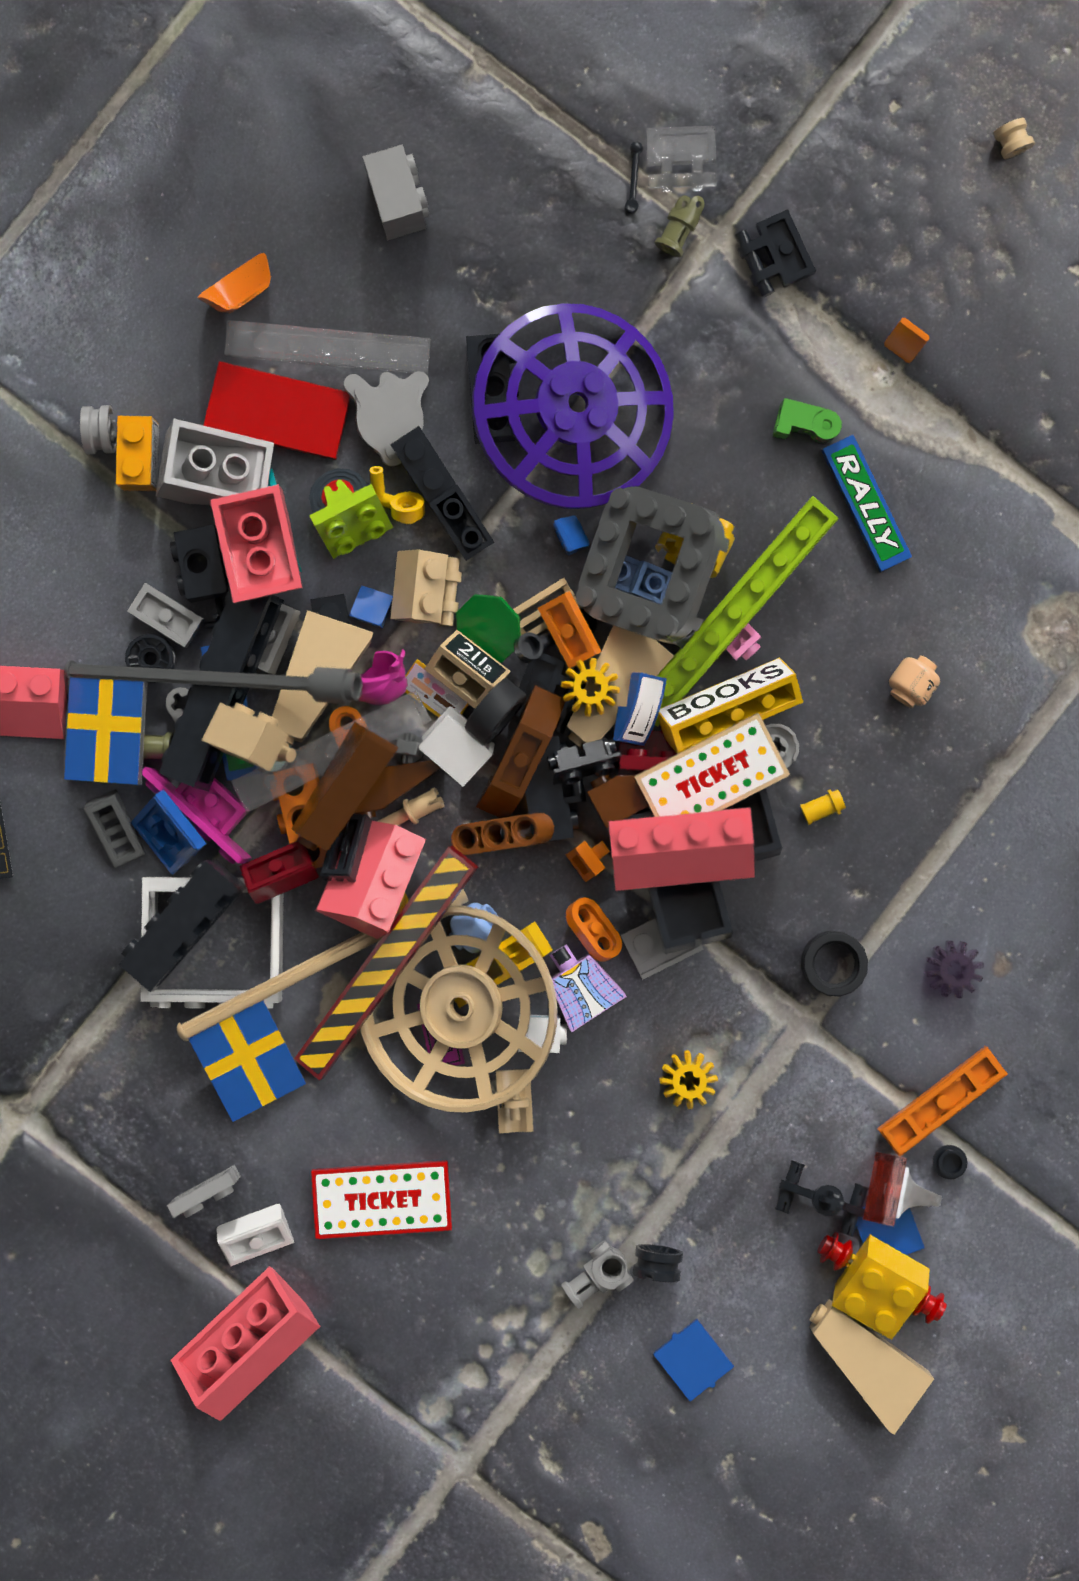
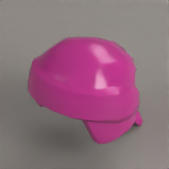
M404 649L401 650L399 656L390 651H378L374 654L372 667L361 674L362 693L359 701L381 706L397 700L406 692L408 683L403 664L405 657Z

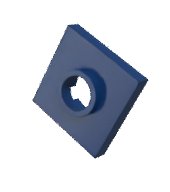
M164 789L157 793L131 821L137 832L172 875L180 871L207 844Z

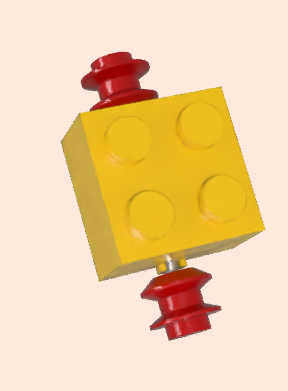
M835 1232L832 1236L826 1235L817 1250V1253L821 1254L820 1262L824 1263L828 1259L833 1261V1270L835 1271L846 1266V1269L835 1283L833 1307L890 1340L894 1338L911 1313L913 1316L918 1315L920 1312L925 1314V1323L930 1324L933 1320L939 1321L943 1316L947 1303L944 1302L943 1293H939L936 1297L931 1295V1286L928 1285L930 1271L928 1267L872 1235L868 1236L856 1255L853 1254L851 1240L846 1241L844 1244L838 1241V1232Z

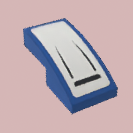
M631 672L627 706H618L614 741L639 746L645 745L659 714L667 678Z

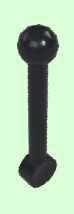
M638 141L633 142L630 146L633 158L629 200L625 204V209L628 213H635L639 207L636 200L639 155L643 152V145Z

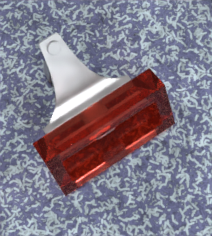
M876 1152L863 1220L894 1226L896 1218L899 1219L906 1209L914 1206H940L942 1196L920 1187L912 1180L909 1168L906 1167L907 1158Z

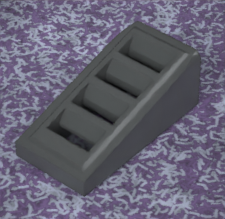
M117 789L94 798L85 804L84 811L114 868L145 855L144 848L134 826L131 824V819ZM112 805L113 810L99 815L98 810ZM118 817L120 822L105 828L103 823ZM122 830L125 831L126 835L113 841L110 840L109 836ZM131 842L133 847L116 854L115 848Z

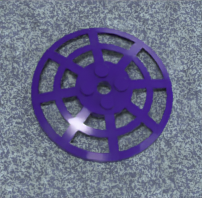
M557 304L526 313L509 324L494 339L484 354L475 375L472 392V416L476 435L484 454L494 469L510 486L525 496L545 505L563 509H587L607 504L611 493L615 490L593 495L592 474L607 470L628 456L640 468V471L632 479L618 487L624 489L632 486L638 487L654 471L670 439L674 418L673 395L669 377L662 360L651 343L635 327L621 317L601 308L584 304ZM572 313H584L603 318L616 324L625 332L615 345L594 334L575 332ZM548 315H558L561 333L540 340L527 351L509 340L518 330L529 323ZM635 340L645 349L653 361L660 377L663 391H645L637 368L626 355V352ZM577 342L597 346L608 352V354L598 367L591 363L580 361ZM561 343L564 345L566 363L560 364L552 370L535 358L549 347ZM499 351L517 362L508 381L506 402L485 405V389L488 374ZM619 362L630 376L635 391H616L614 383L608 375ZM525 369H527L540 379L541 383L535 399L517 401L519 383ZM571 395H579L584 399L585 409L583 412H575L570 408L568 400ZM647 405H665L662 434L656 450L649 459L636 445L645 426ZM619 406H637L635 423L629 437L614 424ZM537 414L538 420L546 432L536 444L531 441L525 432L519 415ZM508 416L509 425L515 438L527 453L515 470L505 461L497 449L489 431L487 419ZM603 435H606L619 447L608 458L591 463L590 443L595 442ZM556 441L576 446L577 464L561 462L548 456L546 453ZM538 463L558 473L577 475L579 497L551 493L533 485L526 480V477Z

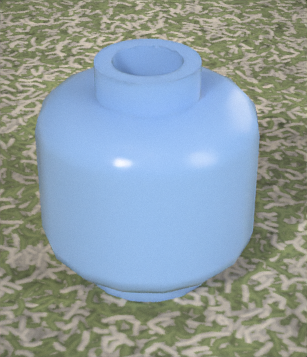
M471 903L468 905V907L485 910L498 916L488 904ZM454 915L450 921L452 932L449 933V936L468 935L486 941L493 924L483 919ZM455 945L459 950L465 949L470 953L481 951L470 946Z

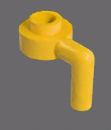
M380 466L370 468V483L382 506L391 509L393 519L403 524H413L424 516V498L420 494L415 492H401L396 495L385 493L383 468Z

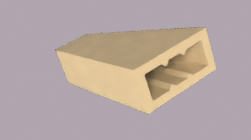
M307 610L286 676L309 677L310 674H313L316 667L353 669L370 645L373 632ZM281 690L272 718L279 721L276 726L277 728L288 733L285 740L288 745H293L294 740L302 743L329 703L315 702L308 691Z
M613 625L599 655L595 670L600 671L602 665L607 662L610 666L604 676L607 677L614 673L618 675V679L608 683V686L619 687V694H606L615 701V705L611 707L604 701H601L605 713L599 715L595 705L591 706L590 717H585L586 705L581 704L579 710L576 713L573 712L567 725V729L571 731L567 737L582 750V744L602 739L616 723L618 706H627L631 672L657 676L674 655L657 640ZM588 679L584 688L587 692L586 696L594 697L595 691L597 693L600 692V686H596L594 683L595 679Z
M828 1299L825 1305L819 1304L810 1317L812 1323L809 1327L887 1430L895 1435L934 1378L929 1370L868 1326L833 1307L832 1300Z

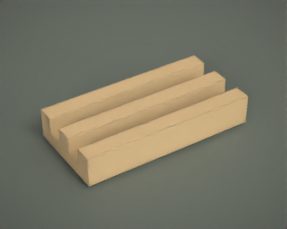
M562 578L513 610L520 615L561 588L565 593L570 591L575 601L576 596L565 578ZM539 610L520 621L521 635L526 633L523 627L541 617ZM543 622L529 632L538 635L548 629V627Z

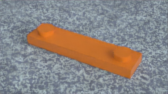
M984 1046L877 1129L894 1152L901 1157L1008 1075V1073L988 1047Z

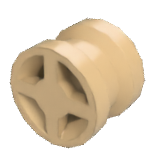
M1025 118L1008 122L993 132L995 140L1000 141L1003 147L1001 154L1004 159L1017 156L1035 145L1033 137L1029 136L1026 132L1027 122Z

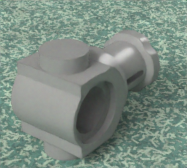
M606 1240L590 1250L589 1254L592 1256V1259L583 1265L585 1269L583 1273L572 1281H565L561 1284L567 1296L578 1309L583 1307V1302L597 1291L605 1293L609 1289H616L619 1292L629 1286L634 1280L627 1268L624 1254L619 1249L613 1248ZM611 1258L617 1259L621 1263L620 1269L615 1273L605 1272L602 1269V1265L606 1260Z

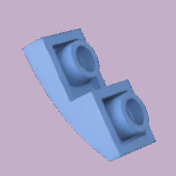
M626 555L615 589L662 604L672 572Z

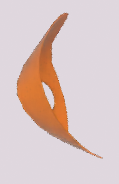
M265 253L258 254L207 288L197 298L218 312L231 313L239 309L269 287L271 275L267 256Z

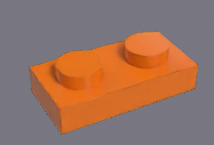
M570 591L538 607L569 668L576 666L578 660L585 661L602 652Z

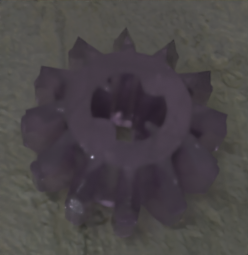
M947 940L945 943L946 952L936 945L933 950L939 957L937 959L926 957L925 960L927 963L934 965V969H928L924 972L927 977L936 976L931 982L930 987L935 990L942 986L941 995L944 997H948L953 989L955 997L962 998L963 987L968 992L973 993L975 988L970 981L973 979L981 982L983 979L981 975L975 974L974 970L983 968L984 963L981 961L972 962L977 957L978 951L971 949L966 952L967 943L960 941L957 948H955L954 942ZM952 961L961 965V971H956L957 977L947 973V967H952L950 964Z

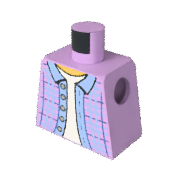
M566 944L549 955L560 971L551 978L554 984L556 999L571 1032L627 997L621 987L589 953L576 960Z

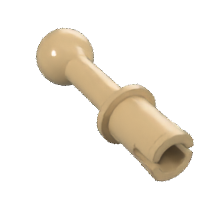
M434 787L414 799H404V808L377 822L398 826L411 820L413 824H417L420 818L439 808H443L444 802L441 796L437 797L439 792Z

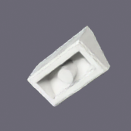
M280 1204L272 1205L219 1225L216 1228L218 1244L230 1267L294 1243Z

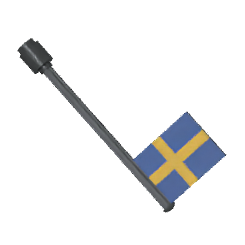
M74 660L67 662L64 668L65 676L70 680L64 779L141 785L147 682L308 691L315 702L350 704L351 701H358L361 696V675L349 668L316 667L313 674H310L309 677L88 665L76 664Z

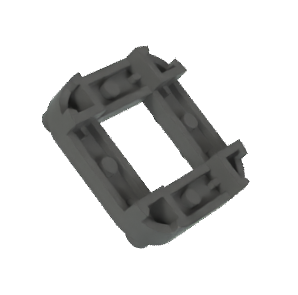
M632 486L624 489H615L611 493L610 500L602 513L579 581V589L576 594L578 605L582 606L595 619L668 644H676V641L686 637L692 630L698 631L704 619L698 618L697 614L719 551L727 553L729 539L725 538L724 528L719 519L720 516L699 505L645 488ZM637 524L684 538L662 604L615 589Z

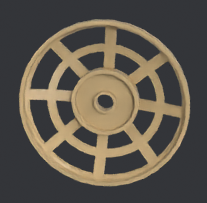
M450 906L443 916H470L492 923L493 925L487 940L468 935L447 936L439 921L430 933L433 940L418 949L396 979L393 992L394 1018L375 1024L373 1013H371L360 1029L371 1058L380 1072L398 1090L409 1098L431 1108L447 1112H473L504 1103L522 1091L537 1076L546 1062L554 1043L557 1027V999L553 980L546 963L535 946L520 930L503 918L485 910L468 906ZM505 931L515 937L528 951L538 966L542 977L524 981L515 963L505 952L499 949ZM465 945L482 950L475 967L458 965L451 946ZM435 950L438 951L444 967L443 970L437 972L431 978L414 970L424 957ZM494 958L507 969L515 984L501 988L497 987L493 979L487 974ZM410 983L423 990L420 999V1011L405 1015L404 996L406 985ZM546 991L549 1020L545 1040L542 1047H539L526 1037L531 1016L529 995ZM457 997L467 1001L469 1005L467 1015H460L455 1011L454 1001ZM515 998L520 999V1020L517 1030L501 1020L503 1001ZM425 1024L429 1033L437 1040L430 1054L417 1042L411 1033V1027ZM399 1032L408 1050L424 1064L414 1082L394 1065L384 1050L379 1037ZM495 1032L510 1042V1044L498 1057L486 1063L482 1042ZM449 1047L468 1048L473 1066H455L444 1063L442 1060ZM518 1049L534 1060L529 1070L518 1081L500 1092L492 1093L489 1073L506 1064L516 1054ZM435 1072L455 1078L475 1077L479 1098H449L434 1094L426 1090Z

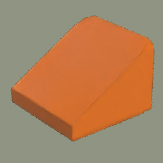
M902 318L888 336L884 345L902 360L911 363L930 337L908 319Z

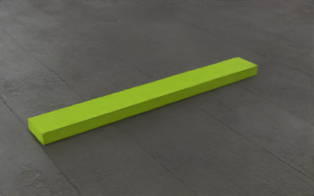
M814 496L808 500L706 618L683 649L680 648L657 675L658 677L667 678L660 708L677 702L688 694L839 520L833 512ZM658 717L655 722V725L657 727L660 726Z

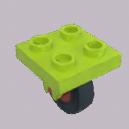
M337 468L324 473L311 487L309 502L313 514L310 515V518L333 559L352 552L355 547L371 539H377L393 528L372 485H367L359 473L350 469Z

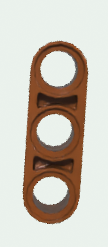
M532 813L462 824L453 830L451 842L453 847L463 855L542 844L552 838L554 824L552 819L545 813ZM531 822L535 828L534 836L531 834L530 831ZM501 827L503 828L505 833L504 840L501 838L500 835ZM472 833H473L474 836H475V843H474V844L472 843V840H471V834H472Z

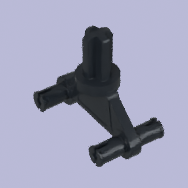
M791 1160L786 1180L781 1179L779 1185L782 1191L775 1209L789 1214L794 1194L812 1199L814 1209L823 1216H833L841 1210L846 1211L847 1213L839 1232L853 1237L858 1217L863 1218L866 1210L862 1206L869 1188L855 1183L849 1204L844 1202L843 1194L833 1185H822L815 1191L801 1187L798 1183L805 1165Z

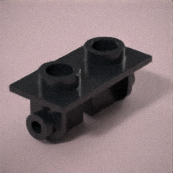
M606 738L582 744L585 754L583 757H579L576 746L553 751L552 756L547 757L549 769H554L552 784L572 785L582 780V777L595 774L600 777L614 772L615 768L619 767L621 753H616L617 749L614 740L607 741Z

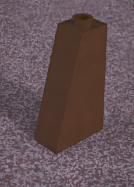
M354 722L292 827V830L299 835L297 841L313 851L316 850L317 846L328 851L399 747Z

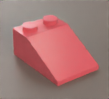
M279 485L210 500L233 603L303 588L283 490Z

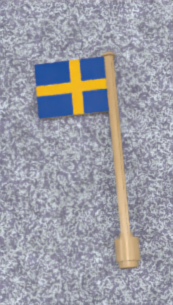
M462 889L451 906H462L469 902L464 889ZM398 913V914L395 915V918H394L393 922L395 921V919L398 917V915H399L400 913ZM361 932L183 1024L178 1023L177 1033L179 1037L184 1041H190L232 1122L306 1084L263 1000L381 940L382 937L376 939Z

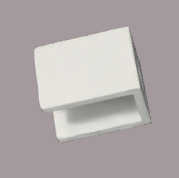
M449 706L423 734V741L419 745V749L461 786H464L493 755L495 744L491 741L484 745L465 729L467 719L453 707Z

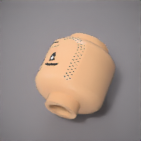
M921 655L918 660L912 657L903 659L889 679V685L892 688L890 694L909 708H913L914 705H925L940 685V678L935 672L936 664Z

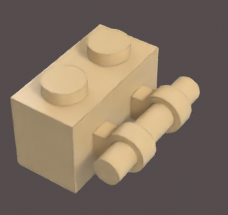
M424 550L398 551L391 619L419 624L440 623L442 626H453L454 613L458 611L459 605L456 602L457 583H461L462 572H459L460 558L448 557L446 554Z
M220 703L202 738V741L216 749L269 772L275 761L293 762L296 758V751L289 748V745L285 742L288 733L276 727L279 722L278 720L261 712L258 717L253 716L255 711L239 703H236L234 708Z

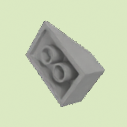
M173 419L165 434L156 496L187 504L211 505L210 500L268 487L274 443Z

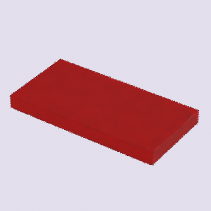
M219 361L203 426L272 442L274 446L336 460L351 396L346 391Z

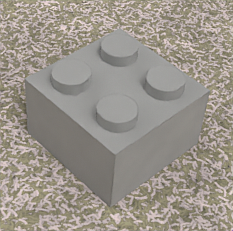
M402 144L363 156L387 241L426 229L424 218L429 217L430 214L423 187H415V185L420 184L413 154L406 155Z

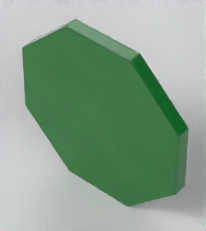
M475 594L456 612L457 630L499 663L504 662L515 651L514 641L521 636L520 616L501 596Z

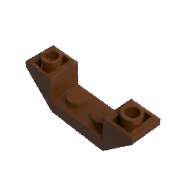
M534 685L520 714V722L494 775L490 776L476 805L477 808L499 818L511 816L521 801L552 738L565 704L563 697Z

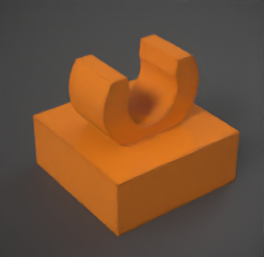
M584 841L568 852L566 857L586 882L605 869L600 859L608 854L610 850L603 841H600L592 848Z

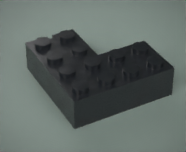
M766 788L723 809L750 808L754 841V862L781 854L782 845ZM652 811L632 815L630 819L655 816ZM719 881L647 888L665 954L693 948L697 939H700L701 945L732 938L733 930Z

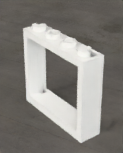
M192 877L142 878L141 937L147 931L144 928L145 925L158 912V892H175L180 886L184 887ZM238 878L245 884L244 878ZM284 893L271 898L270 979L283 973ZM141 985V1002H150V1007L170 1008L171 1002H184V1008H205V1002H219L220 1005L248 990L156 989L149 992ZM282 991L263 1000L267 1008H273V1003L282 1001Z

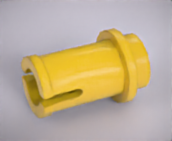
M829 789L827 790L828 794L800 805L808 825L831 814H841V810L845 809L846 806L839 790L832 792Z

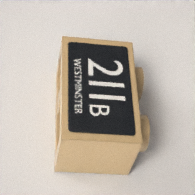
M458 630L439 646L424 669L473 708H476L492 688L501 680L507 678L511 672Z

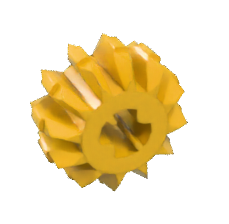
M591 658L590 669L587 670L584 662L578 660L579 674L570 668L566 670V674L575 681H562L561 683L562 688L573 689V692L563 696V700L565 702L574 698L578 700L571 709L575 713L579 710L581 704L586 705L585 717H590L591 706L595 705L598 714L603 715L605 711L601 701H604L611 707L615 705V701L606 694H619L620 692L619 687L608 686V683L618 679V675L614 673L607 677L604 676L610 666L607 662L602 665L600 671L595 670L596 658ZM589 678L595 679V685L600 686V692L597 693L595 691L594 697L586 696V690L581 689V683L587 684V679Z
M684 1050V1061L680 1062L676 1054L671 1055V1059L676 1066L674 1068L668 1064H663L662 1069L666 1073L671 1074V1076L659 1078L660 1084L671 1085L664 1090V1096L667 1098L677 1093L673 1104L677 1107L686 1098L687 1108L693 1109V1098L696 1097L701 1105H705L706 1100L702 1093L706 1092L709 1095H714L716 1092L707 1083L717 1082L718 1076L706 1074L714 1068V1064L710 1061L700 1067L704 1060V1055L700 1052L696 1055L694 1061H691L689 1050ZM691 1071L692 1075L697 1078V1082L692 1081L693 1086L686 1088L684 1082L680 1081V1077L685 1078L684 1073Z

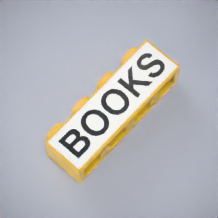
M777 658L660 708L658 719L665 740L678 754L756 713H759L761 719L764 720L803 703L796 673L781 658Z

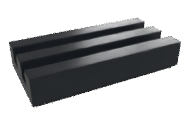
M353 814L326 852L320 876L325 881H332V878L336 881H344V879H347L349 882L356 881L372 819L367 814ZM347 823H349V827H348V830H347V834H346V837L344 838V834H345V831H346ZM340 850H341L342 852H341V855H340V859H339V862H338V866H337V869H335V866H336V863H337V859H338V856H339V852H340Z

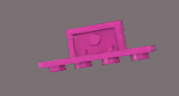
M144 767L142 775L147 779L145 782L146 786L155 794L164 789L184 816L196 824L194 828L199 835L207 841L212 839L221 847L219 853L232 864L236 862L244 864L252 859L246 851L228 836L250 809L215 777L209 792L181 783L176 788L157 769Z

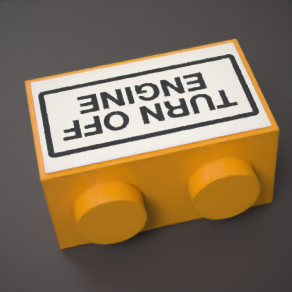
M117 416L116 485L122 490L156 491L159 423L152 416Z

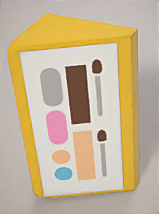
M416 659L405 675L408 683L405 693L438 718L449 706L462 715L469 704L424 670L426 665Z

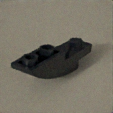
M420 426L415 427L390 444L410 478L465 561L495 543Z

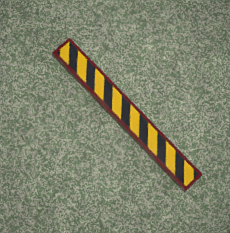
M449 846L392 923L389 932L381 938L294 1058L319 1081L327 1075L479 868L453 846Z

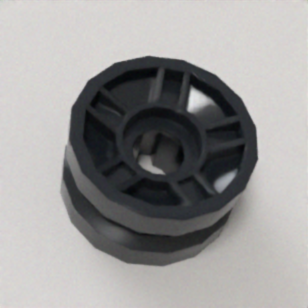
M145 634L138 636L130 642L126 649L125 663L127 667L176 668L177 656L175 649L168 641L157 635ZM147 652L156 654L157 661L155 664L148 665L145 663L148 657Z
M636 1245L635 1256L638 1257V1261L633 1265L634 1276L646 1279V1277L652 1278L656 1282L672 1283L680 1281L681 1271L678 1269V1263L682 1262V1251L661 1245Z

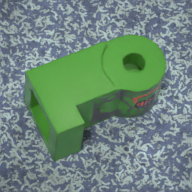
M784 398L779 406L772 436L786 439L790 435V431L808 435L813 441L825 444L831 442L839 434L842 422L839 415L832 410Z

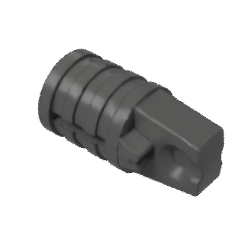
M413 733L399 735L393 743L399 747L394 756L405 764L419 762L424 756V753L419 749L422 739Z

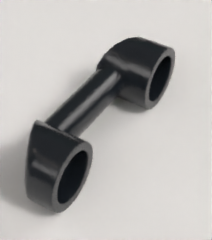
M580 609L591 632L594 633L597 628L596 619L591 617L584 609ZM550 631L540 636L528 632L515 639L514 650L521 661L530 663L541 656L544 648L556 643Z

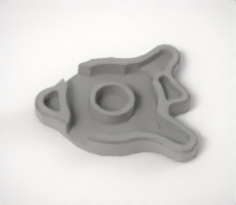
M422 371L414 372L406 379L398 378L390 372H384L379 377V385L377 387L370 386L357 374L348 375L343 382L345 391L355 402V422L361 440H364L372 447L387 466L394 467L401 463L390 444L417 426L423 429L421 397L429 383V378Z

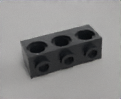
M499 334L466 336L471 406L475 375L483 358L482 354L490 347ZM502 352L501 357L492 364L487 384L497 381L503 385L504 390L498 396H490L485 392V405L506 402V391L510 378L509 364H515L516 361ZM508 416L504 417L507 423L503 429L492 430L489 427L494 443L515 441ZM473 421L474 441L475 444H480L478 437L476 435L475 425Z

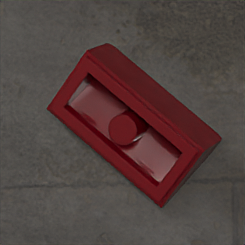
M298 841L240 865L248 893L256 904L319 877L307 847Z

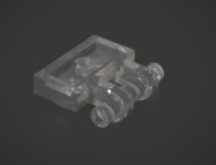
M715 125L647 128V166L661 165V174L648 175V189L662 188V192L672 191L673 188L692 187L693 191L703 190V187L716 186V172L703 173V164L716 162ZM691 164L692 173L672 174V165Z

